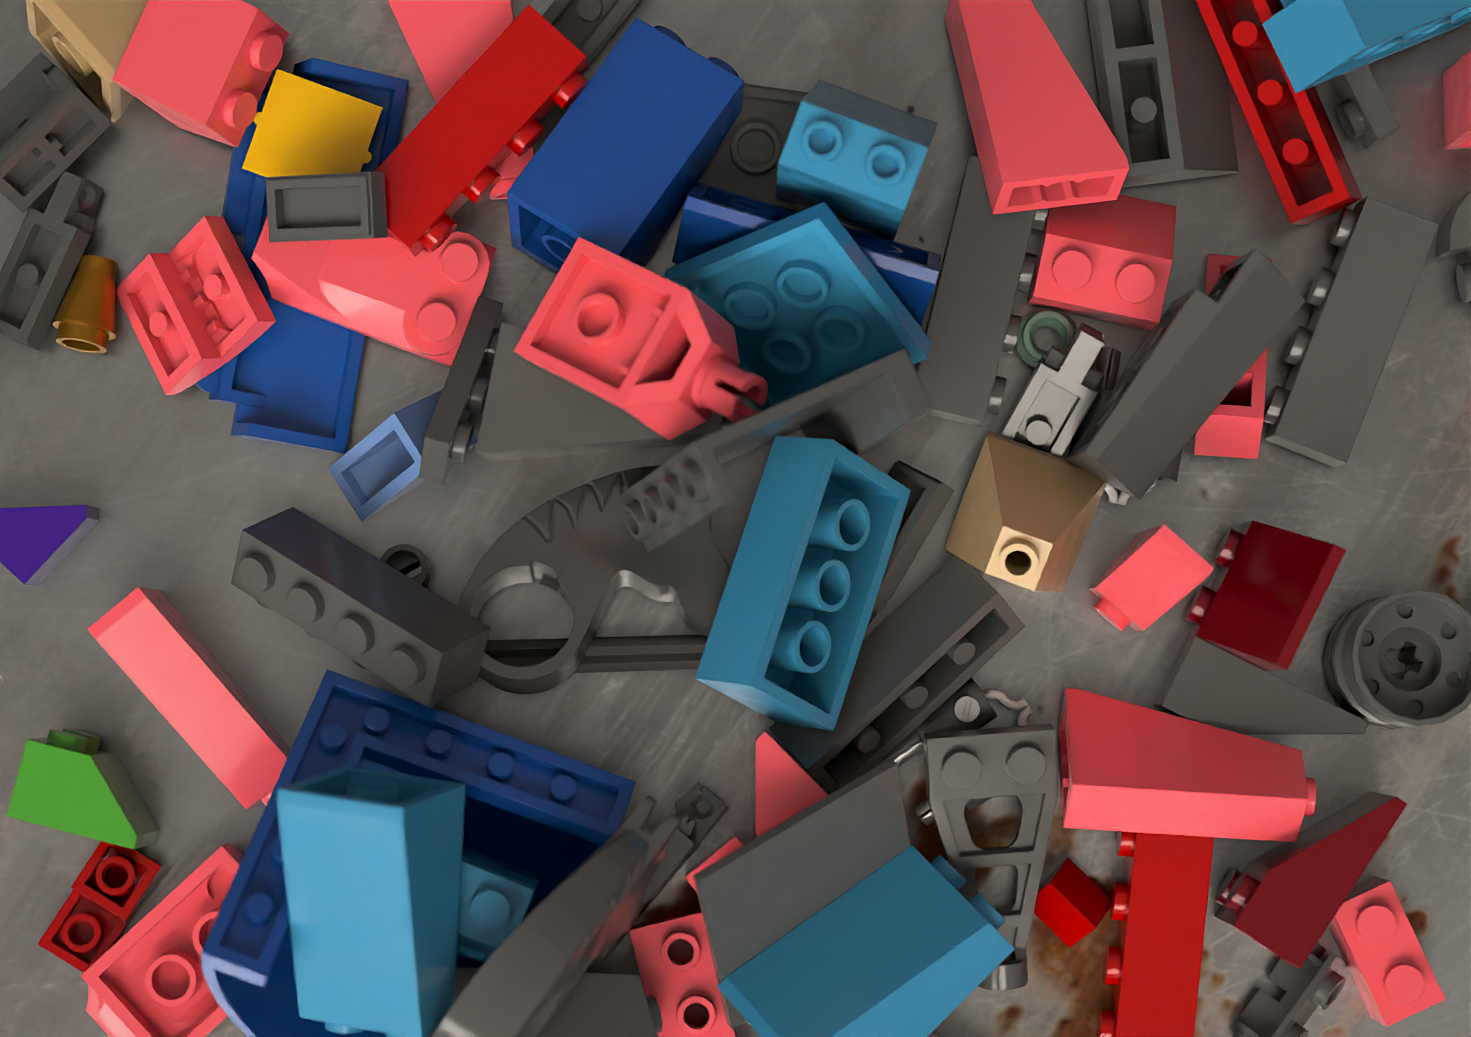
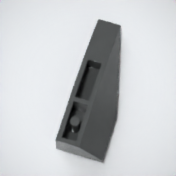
M1086 0L1101 115L1127 156L1130 167L1122 188L1237 173L1238 163L1225 68L1196 0Z

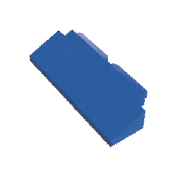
M310 58L294 64L293 75L383 107L368 148L372 159L368 164H363L360 171L374 172L398 146L409 80L317 58ZM270 88L263 91L257 104L256 113L262 112ZM252 121L246 128L238 148L233 146L222 216L231 233L237 234L236 243L276 322L246 349L195 384L200 390L210 393L209 400L236 404L231 436L328 452L346 453L365 335L271 299L267 281L261 270L251 259L268 216L266 178L242 169L257 127L254 121Z

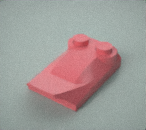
M267 216L251 259L266 279L272 300L450 368L477 299L480 297L497 248L482 243L469 233L453 231L447 240L435 251L430 252L424 247L416 257L389 232L388 238L269 242Z
M228 843L217 849L80 975L88 984L86 1011L109 1037H206L228 1017L209 989L201 966L202 948L243 859V855Z

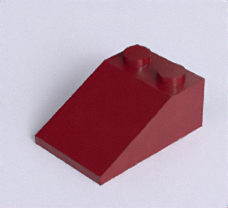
M1253 520L1243 523L1239 531L1229 528L1214 556L1213 562L1221 565V568L1211 589L1201 585L1186 613L1185 619L1193 622L1187 637L1196 636L1263 670H1288L1346 550L1326 541Z
M1369 792L1300 832L1297 842L1281 843L1250 861L1243 872L1236 868L1233 869L1215 895L1214 900L1221 905L1214 916L1276 958L1300 970L1407 806V803L1397 796Z

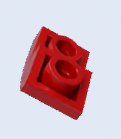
M101 841L72 884L71 888L73 891L38 942V945L84 973L120 940L162 867L134 849Z

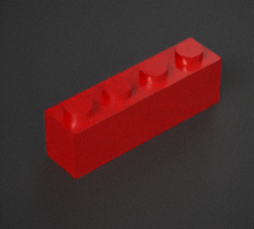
M1196 0L1290 223L1307 225L1363 200L1315 86L1295 93L1262 25L1282 10L1278 0Z
M529 4L374 171H384L388 232L415 257L424 247L433 252L447 240L457 226V223L452 219L457 211L469 199L475 205L481 202L499 182L501 175L495 170L512 152L518 157L524 155L537 142L545 130L539 122L556 104L562 109L567 108L589 82L583 76L589 69L587 56Z
M1117 831L1116 854L1117 856L1126 857L1123 882L1114 881L1111 890L1109 915L1110 920L1119 921L1117 946L1107 945L1105 950L1103 984L1112 985L1110 1010H1100L1096 1037H1194L1214 837Z

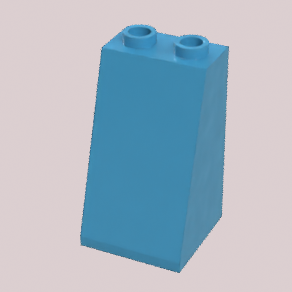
M819 79L801 101L778 162L775 198L788 203L799 204L808 209L825 202L840 223L894 240L938 123Z
M342 766L278 789V816L299 1016L301 1018L325 1022V1029L328 1031L343 1034L359 1033L368 1029L386 1033L385 1037H427L436 1032L440 1023L453 1006L465 784Z
M911 845L726 976L717 985V988L761 1037H928L1015 948L997 931L1006 920L979 893L968 902L958 892L967 881L940 854L930 863Z

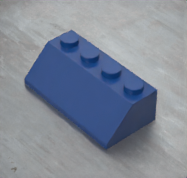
M697 182L686 198L672 262L676 264L682 263L799 212ZM843 225L921 327L940 272L941 254Z

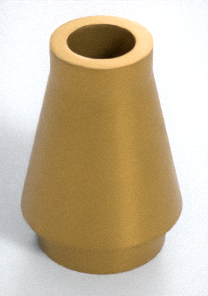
M82 255L76 273L52 323L58 329L56 336L58 344L81 352L105 353L108 341L116 338L115 275L118 264L115 261L101 256Z

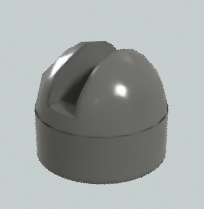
M408 544L393 546L380 558L381 561L404 575L421 566V573L410 579L425 588L428 587L432 575L431 565L426 556L415 546Z

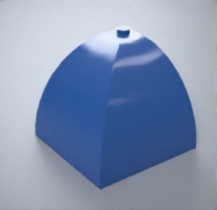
M327 669L202 948L201 966L206 983L217 1003L247 1037H385L386 1035L384 1032L368 1029L351 1034L335 1033L325 1029V1022L301 1018L299 1016L277 806L279 788L342 766L465 784L462 845L542 876L528 910V916L544 899H547L548 894L560 882L569 877L575 868L584 860H587L598 848L602 847L621 827L636 782L438 709L428 708L416 701Z

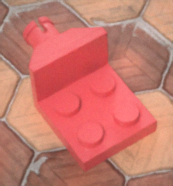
M580 237L575 242L514 349V352L525 360L623 409L667 440H671L706 422L712 411L725 416L728 421L734 424L758 414L755 410L741 404V399L737 397L738 395H742L761 406H764L767 398L768 387L766 380L755 373L746 372L738 368L740 362L733 325L689 289Z

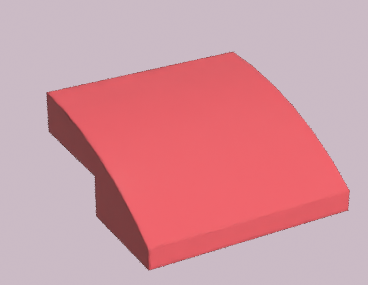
M204 216L168 254L149 253L115 289V293L166 395H176L213 373L246 349L276 322L223 216Z

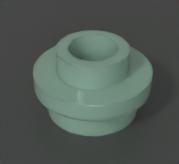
M1048 306L1039 307L1028 312L1022 318L1015 346L1019 356L1029 366L1036 368L1041 357L1045 358L1048 351L1040 349L1035 343V333L1041 328L1053 330L1058 339L1056 348L1064 352L1078 330L1074 320L1061 309Z

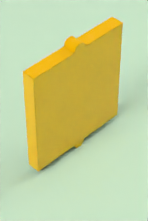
M277 69L262 112H257L253 120L257 127L242 169L264 177L360 172L362 165L368 164L372 159L368 148L383 107Z

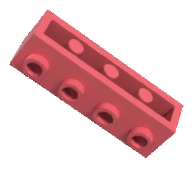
M701 908L633 925L629 932L645 995H654L661 1012L662 1031L658 1033V1037H737L735 1028L731 1029L726 1022L720 991L717 988L718 982Z

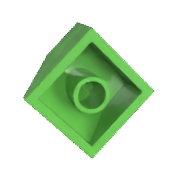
M63 728L62 731L50 729L48 737L27 739L7 812L8 817L131 849L157 843L160 834V828L117 754L98 748L101 737L78 730Z

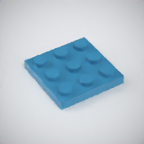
M825 202L666 269L664 278L689 289L734 326L740 362L738 368L746 372L755 373L763 377L767 382L768 392L764 406L757 404L762 411L903 349L906 350L912 365L928 359L932 341Z

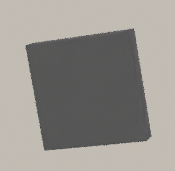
M744 83L742 111L698 182L798 212L808 209L802 205L788 203L775 198L778 162L801 101L808 92Z

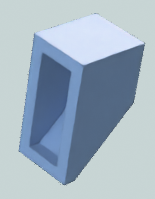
M442 390L393 413L328 468L361 521L370 518L427 481L426 479L419 478L424 437ZM474 432L469 450L477 444L478 438Z

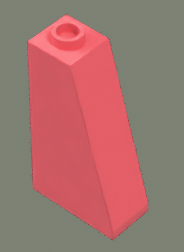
M388 0L436 104L515 20L513 0ZM535 144L521 157L512 152L495 170L501 175V178L489 193L490 199H507V191L535 155Z
M949 0L945 21L992 215L1117 200L1130 168L1127 156L1032 1Z
M136 588L87 628L88 631L246 810L258 806L261 802L266 806L291 749L162 590Z
M1065 689L1057 729L1063 828L1297 842L1304 816H1313L1316 805V782L1314 778L1305 776L1302 750L1088 691Z

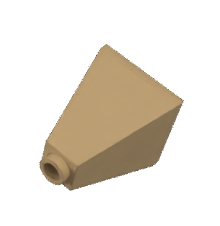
M26 0L29 32L80 90L114 123L122 116L135 96L120 87L112 79L148 0Z
M988 431L945 541L944 549L986 574L1032 591L1063 592L1107 483L1063 458Z

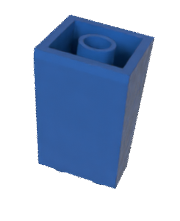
M636 17L507 191L512 246L557 274L578 237L644 268L685 203L687 195L700 179L742 111L744 80L740 79L737 72L723 60L716 57H709L707 59L686 47L683 40L672 30L660 25L652 27Z

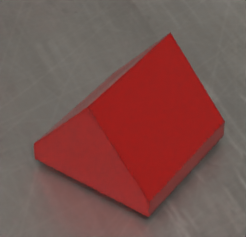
M1067 857L1039 886L1034 914L1070 948L1097 928L1110 909V898Z

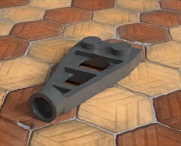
M1052 724L923 733L928 803L946 860L967 881L958 892L968 902L978 893L975 873L978 868L1015 865L1017 868L1016 894L1013 905L1010 908L995 909L1006 920L997 931L1015 949L988 975L979 987L998 991L1021 988L1028 983L1026 948L1058 797L1056 729ZM1018 797L1022 803V813L1018 833L1014 841L1008 846L978 847L971 840L964 817V808L967 802L971 799Z

